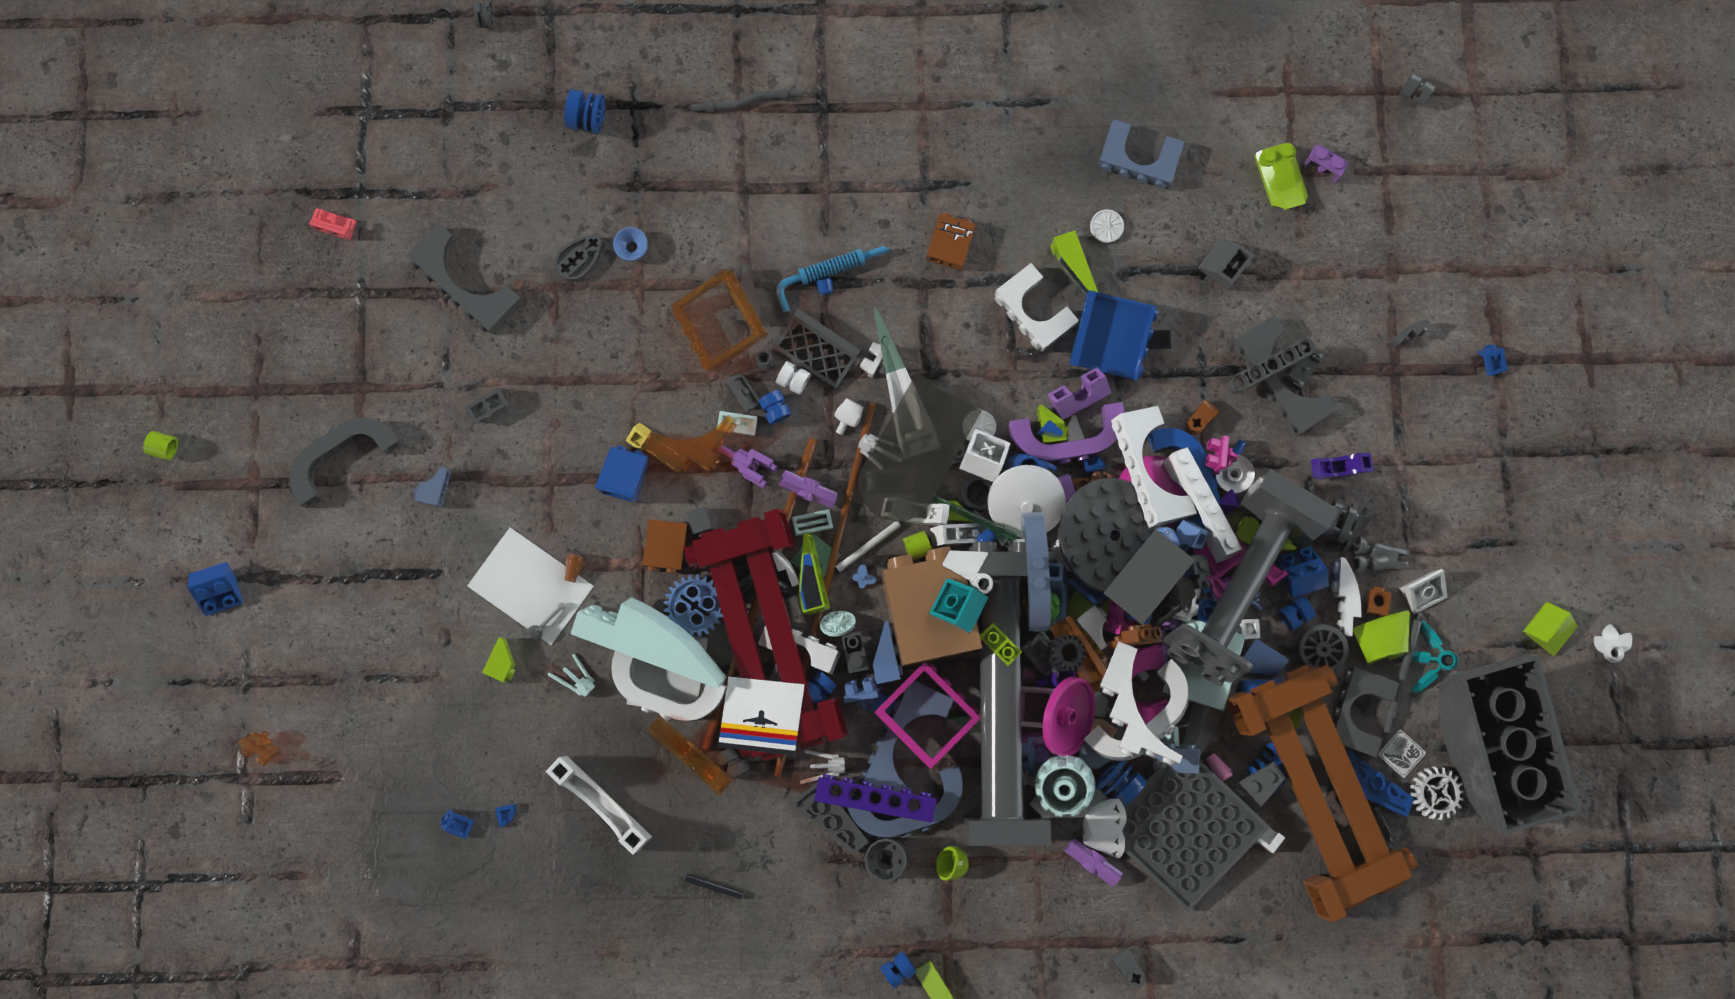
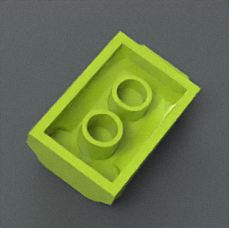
M1291 143L1266 148L1254 155L1271 207L1277 206L1287 210L1306 204L1308 194L1296 160V149Z

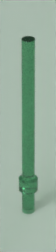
M916 485L911 489V492L931 502L950 505V511L992 530L998 536L1003 535L1013 541L1018 536V534L1006 529L1004 525L1000 523L995 524Z

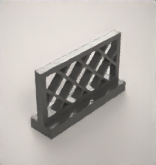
M799 309L796 310L794 317L774 345V348L836 389L862 353L860 349ZM797 321L802 325L803 333L793 335L792 327ZM814 333L818 335L819 343L808 345L807 335ZM804 336L806 346L796 348L794 337ZM791 338L793 349L784 350L780 347L783 340ZM822 345H833L835 354L824 356ZM820 346L822 356L811 359L809 348ZM807 349L809 359L799 360L796 351ZM846 354L851 357L848 365L840 366L839 355ZM835 356L837 367L827 369L825 358ZM822 359L824 370H814L812 361ZM838 369L839 378L834 383L829 380L827 371Z

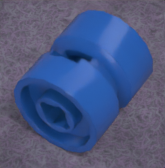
M781 390L768 393L758 400L762 410L767 411L766 418L769 425L782 422L792 415L787 404H783L785 398Z
M1303 596L1292 601L1291 606L1286 605L1278 610L1282 622L1290 631H1294L1302 626V622L1306 623L1316 617L1313 607Z
M1210 598L1196 602L1199 606L1197 615L1192 616L1193 620L1207 623L1218 602Z
M819 669L812 676V682H807L811 698L816 704L827 699L826 694H831L837 687Z
M903 951L893 957V962L887 961L880 966L882 973L894 989L903 983L904 978L909 979L917 973ZM896 967H897V968L899 969V971L901 972V973L898 974V975H896V973H895L894 970H893V969H895Z

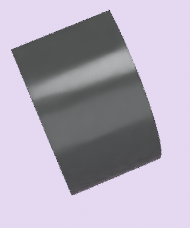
M1527 653L1444 678L1439 690V716L1450 761L1459 782L1463 784L1462 788L1479 816L1492 829L1506 835L1582 813L1539 655Z

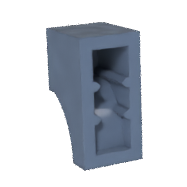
M439 467L438 472L432 479L427 482H419V485L414 490L415 501L442 508L451 471L447 468Z

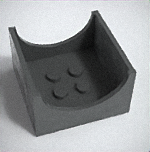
M1155 529L1106 589L1104 594L1139 623L1143 624L1195 560Z

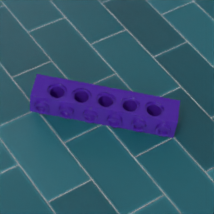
M823 774V777H818L814 799L816 802L931 823L933 821L936 798L932 797V793L921 792L920 795L912 794L913 790L901 788L900 792L893 790V786L883 784L881 788L873 787L874 783L862 781V784H856L854 779L843 777L842 781L834 780L835 776ZM833 785L841 786L842 793L839 796L832 795L831 787ZM854 788H858L862 792V796L857 800L852 799L850 796V792ZM871 793H880L881 800L878 803H872L870 801ZM894 795L899 796L901 799L897 807H893L889 803L890 798ZM913 799H917L920 802V807L917 810L909 808V802Z

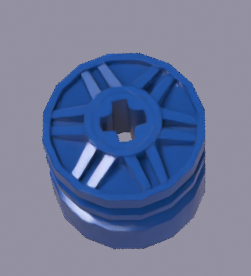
M570 89L564 111L565 127L567 129L580 130L582 124H584L585 132L592 130V133L599 134L605 118L604 95L597 94L595 96V93H590L586 100L584 91Z
M1126 760L1111 763L1101 773L1095 783L1097 790L1104 787L1101 792L1103 796L1112 791L1113 794L1110 799H1120L1124 807L1141 792L1147 783V780L1139 772L1128 775L1132 766L1128 764L1123 768Z

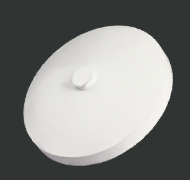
M1021 465L1006 470L995 479L988 494V510L993 522L1007 534L1024 538L1021 529V513L1042 512L1047 533L1061 520L1060 516L1066 504L1064 489L1058 478L1050 471L1033 465Z

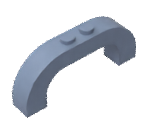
M1042 512L1021 513V529L1026 545L1029 609L1026 612L1027 631H1049L1051 623V594L1045 521Z
M956 765L939 771L943 783V793L940 800L935 804L932 823L903 817L883 820L874 816L871 811L848 807L849 813L862 830L878 837H893L900 834L902 837L912 835L913 830L919 828L921 831L931 829L932 824L947 818L955 810L961 799L963 782L959 766ZM861 796L855 797V798H852V799L857 800V799H859Z

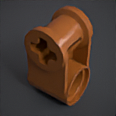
M1205 399L1186 422V432L1193 436L1198 435L1215 418L1220 410ZM1195 422L1198 424L1196 428L1192 426Z

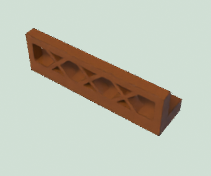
M1071 616L1060 619L1050 627L1048 633L1053 640L1056 637L1073 635L1075 636L1074 638L1080 639L1078 643L1082 642L1084 644L1081 648L1085 649L1086 652H1082V655H1086V657L1081 659L1084 663L1079 665L1080 668L1075 669V672L1079 678L1086 680L1091 685L1093 692L1096 693L1101 689L1100 685L1107 669ZM1064 646L1062 653L1067 658V661H1069L1071 651L1069 647Z

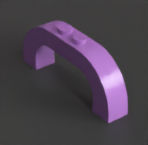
M1123 402L1103 405L1101 408L1103 417L1101 433L1096 437L1054 445L1043 444L1033 436L1029 418L1010 421L1008 427L1014 445L1022 454L1037 457L1038 460H1044L1048 463L1059 462V464H1067L1071 462V459L1078 458V461L1088 460L1089 456L1097 455L1108 449L1117 440L1111 420L1124 413Z

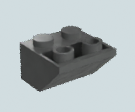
M1219 239L1198 269L1228 290L1255 255L1240 244Z

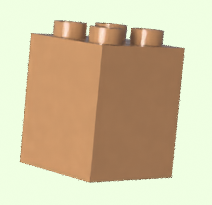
M950 546L927 551L925 562L913 564L911 555L888 559V569L883 570L881 578L891 624L894 629L899 662L902 667L973 653L982 649L977 622L971 633H967L929 614L946 578L968 586L966 578L942 565L949 551H951Z

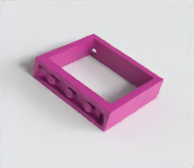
M924 662L874 713L931 769L980 719L978 714L980 712L974 705L968 706L964 702L966 698L960 691L954 692L950 688L952 684L946 677L940 678L936 674L938 670L932 663L926 664ZM923 671L971 717L964 727L932 759L885 712L893 701Z

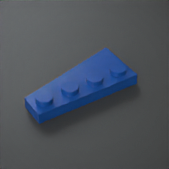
M1346 749L1345 751L1366 799L1408 817L1414 798L1396 784L1390 782L1379 771L1369 766L1363 759L1357 757L1351 750Z

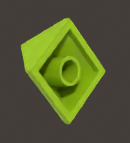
M1545 602L1523 632L1552 656H1555L1578 626L1570 612Z

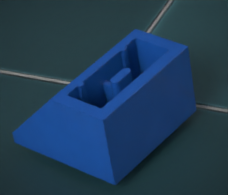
M1312 546L1276 558L1278 568L1288 573L1282 580L1292 598L1329 587L1328 569Z
M227 562L189 574L187 589L205 616L243 604L236 576Z

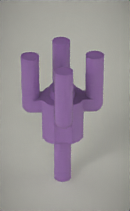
M721 444L716 446V451L733 459L731 465L738 468L745 479L763 489L766 488L768 482L763 480L764 477L755 472L758 466L761 465L772 472L777 470L778 466L773 464L774 460L754 449L749 450V452L742 449L734 452Z

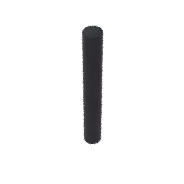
M687 874L685 882L737 899H741L743 895L742 891Z

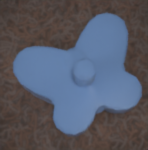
M860 565L857 574L852 576L853 581L858 582L860 589H864L866 585H872L876 582L874 576L867 574L865 565Z

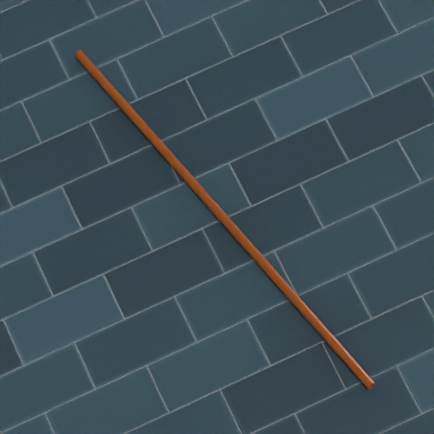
M869 403L860 440L864 434L869 436L876 408L874 403ZM859 447L857 448L824 577L827 596L864 455L860 452L861 448ZM824 611L815 613L809 636L817 638ZM807 649L802 662L806 678L811 662ZM787 755L778 756L774 776H782Z

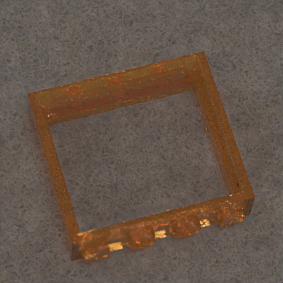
M729 269L722 270L671 305L674 317L682 325V332L691 341L692 350L698 354L701 366L707 371L717 370L769 336L734 272ZM724 281L753 334L712 360L683 307Z

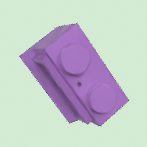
M1316 144L1303 163L1306 167L1312 160L1319 165V173H1324L1327 169L1336 174L1332 180L1334 184L1342 176L1349 164L1346 162L1347 160L1320 144L1319 146Z

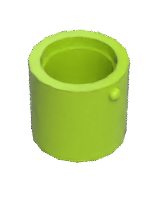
M150 431L145 438L143 451L146 455L169 461L176 454L178 439L171 435Z
M924 530L902 538L906 552L912 556L913 561L925 557L927 551L932 550Z

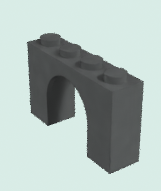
M1356 667L1349 668L1343 677V681H1345L1344 687L1338 693V706L1332 712L1333 723L1344 748L1369 757H1377L1382 738L1365 733L1353 724L1350 717L1351 705L1356 698L1364 694L1387 702H1393L1399 683Z

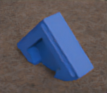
M516 804L495 808L499 828L506 826L512 821L516 813Z

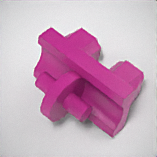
M1224 435L1221 439L1211 438L1207 442V450L1214 451L1215 455L1209 454L1206 457L1205 466L1213 468V474L1219 475L1221 469L1231 467V463L1238 460V455L1233 453L1232 448H1228V436Z

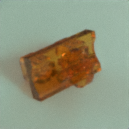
M266 730L261 734L257 732L253 734L248 733L246 737L240 738L238 742L241 745L240 754L245 757H250L253 753L258 754L256 761L262 766L267 765L279 753L280 748L272 745L273 741L268 739L269 732Z

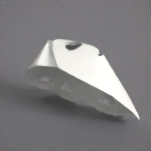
M1109 799L1099 802L1088 811L1083 820L1084 844L1115 858H1120L1125 849V837L1122 830L1126 824V812L1120 799ZM1116 805L1117 809L1119 810V813L1114 810ZM1117 838H1118V843H1119V845H1117L1116 843H1114Z

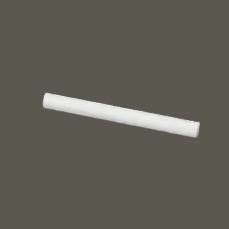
M897 520L836 565L839 572L843 571L900 528L901 525Z

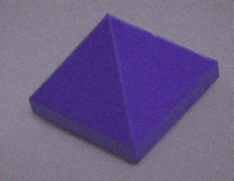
M1229 490L1220 500V506L1225 514L1230 513L1239 505L1240 500L1234 490Z

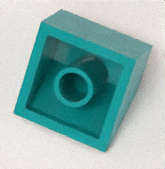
M946 578L929 614L962 631L971 633L988 597L975 588Z

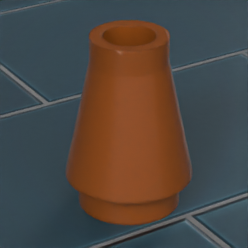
M569 553V557H566L564 580L576 582L585 564L583 562L584 557Z

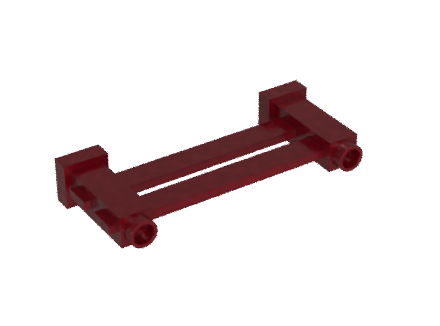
M777 508L764 512V520H761V517L758 516L737 523L738 528L725 531L724 528H719L700 534L701 539L692 541L693 545L685 547V555L691 569L710 568L740 678L766 680L733 560L747 557L781 682L804 684L796 745L799 744L801 750L824 743L823 737L827 736L829 742L849 736L839 698L817 703L819 708L815 710L770 553V549L782 553L796 548L786 512ZM739 749L743 758L749 756L753 758L762 755L763 761L784 755Z

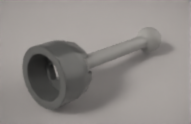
M562 602L559 603L558 608L541 625H532L526 632L537 642L543 635L542 628L560 610H564L566 605Z

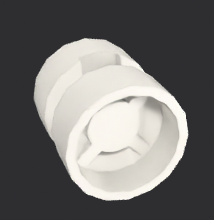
M786 361L779 372L776 383L785 388L789 386L790 391L800 395L807 385L811 373L802 368L797 370L796 365Z

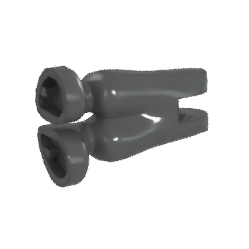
M1364 537L1356 538L1353 553L1371 556L1370 558L1364 556H1355L1353 558V567L1356 573H1362L1366 568L1373 571L1409 569V562L1398 561V556L1410 555L1409 549L1375 542L1368 545Z

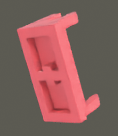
M316 208L309 225L315 230L351 240L357 221Z

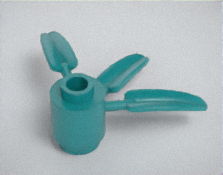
M1423 620L1420 627L1431 646L1438 648L1441 653L1438 657H1431V654L1428 652L1414 651L1411 661L1430 663V660L1438 661L1439 667L1436 670L1430 669L1413 686L1412 693H1418L1439 677L1437 673L1441 669L1453 670L1459 664L1457 654L1448 650L1444 651L1440 646L1442 641L1439 636ZM1447 657L1453 659L1451 664H1446L1445 659Z

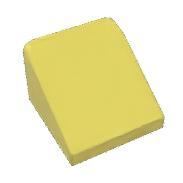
M638 423L633 427L626 441L639 451H642L653 437L654 432L643 424Z

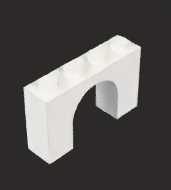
M1030 263L996 290L995 300L1001 307L1004 306L1006 308L1009 318L1012 321L1015 320L1020 325L1019 330L1024 335L1029 336L1032 346L1036 350L1039 349L1043 352L1074 328L1079 320L1068 307H1065L1053 318L1042 322L1034 321L1024 313L1022 309L1023 296L1041 283L1043 276Z

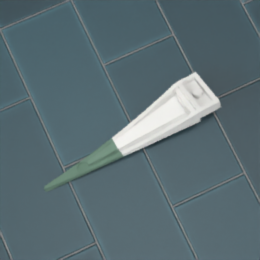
M874 307L897 440L903 458L906 459L940 448L941 446L931 419L877 308Z

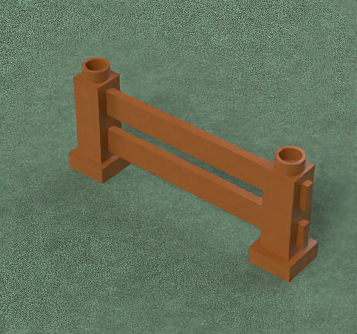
M1304 665L1285 673L1286 678L1277 683H1274V680H1270L1250 689L1251 692H1237L1230 695L1226 704L1240 735L1253 736L1268 730L1330 874L1329 877L1315 874L1304 879L1303 883L1318 917L1335 922L1347 916L1345 910H1350L1368 902V897L1377 893L1385 894L1404 885L1403 881L1412 877L1410 872L1417 869V862L1407 847L1400 850L1388 849L1322 698L1332 693L1331 688L1337 686V678L1333 670L1328 665L1310 668L1308 665ZM1296 708H1300L1365 860L1355 865L1352 863L1287 713Z

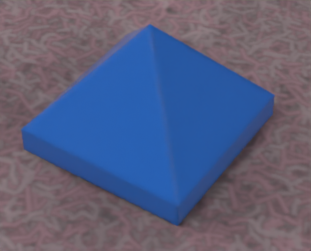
M1100 456L1082 461L1086 471L1091 474L1105 468V464Z

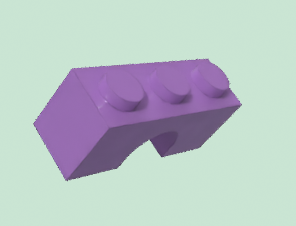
M1098 368L1081 376L1082 386L1079 391L1071 393L1065 386H1062L1048 394L1053 411L1062 420L1111 394L1107 378Z

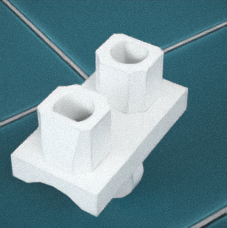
M875 342L872 343L868 351L877 356L874 362L864 358L860 365V368L867 372L868 377L872 379L879 366H882L879 372L881 374L885 373L881 345Z

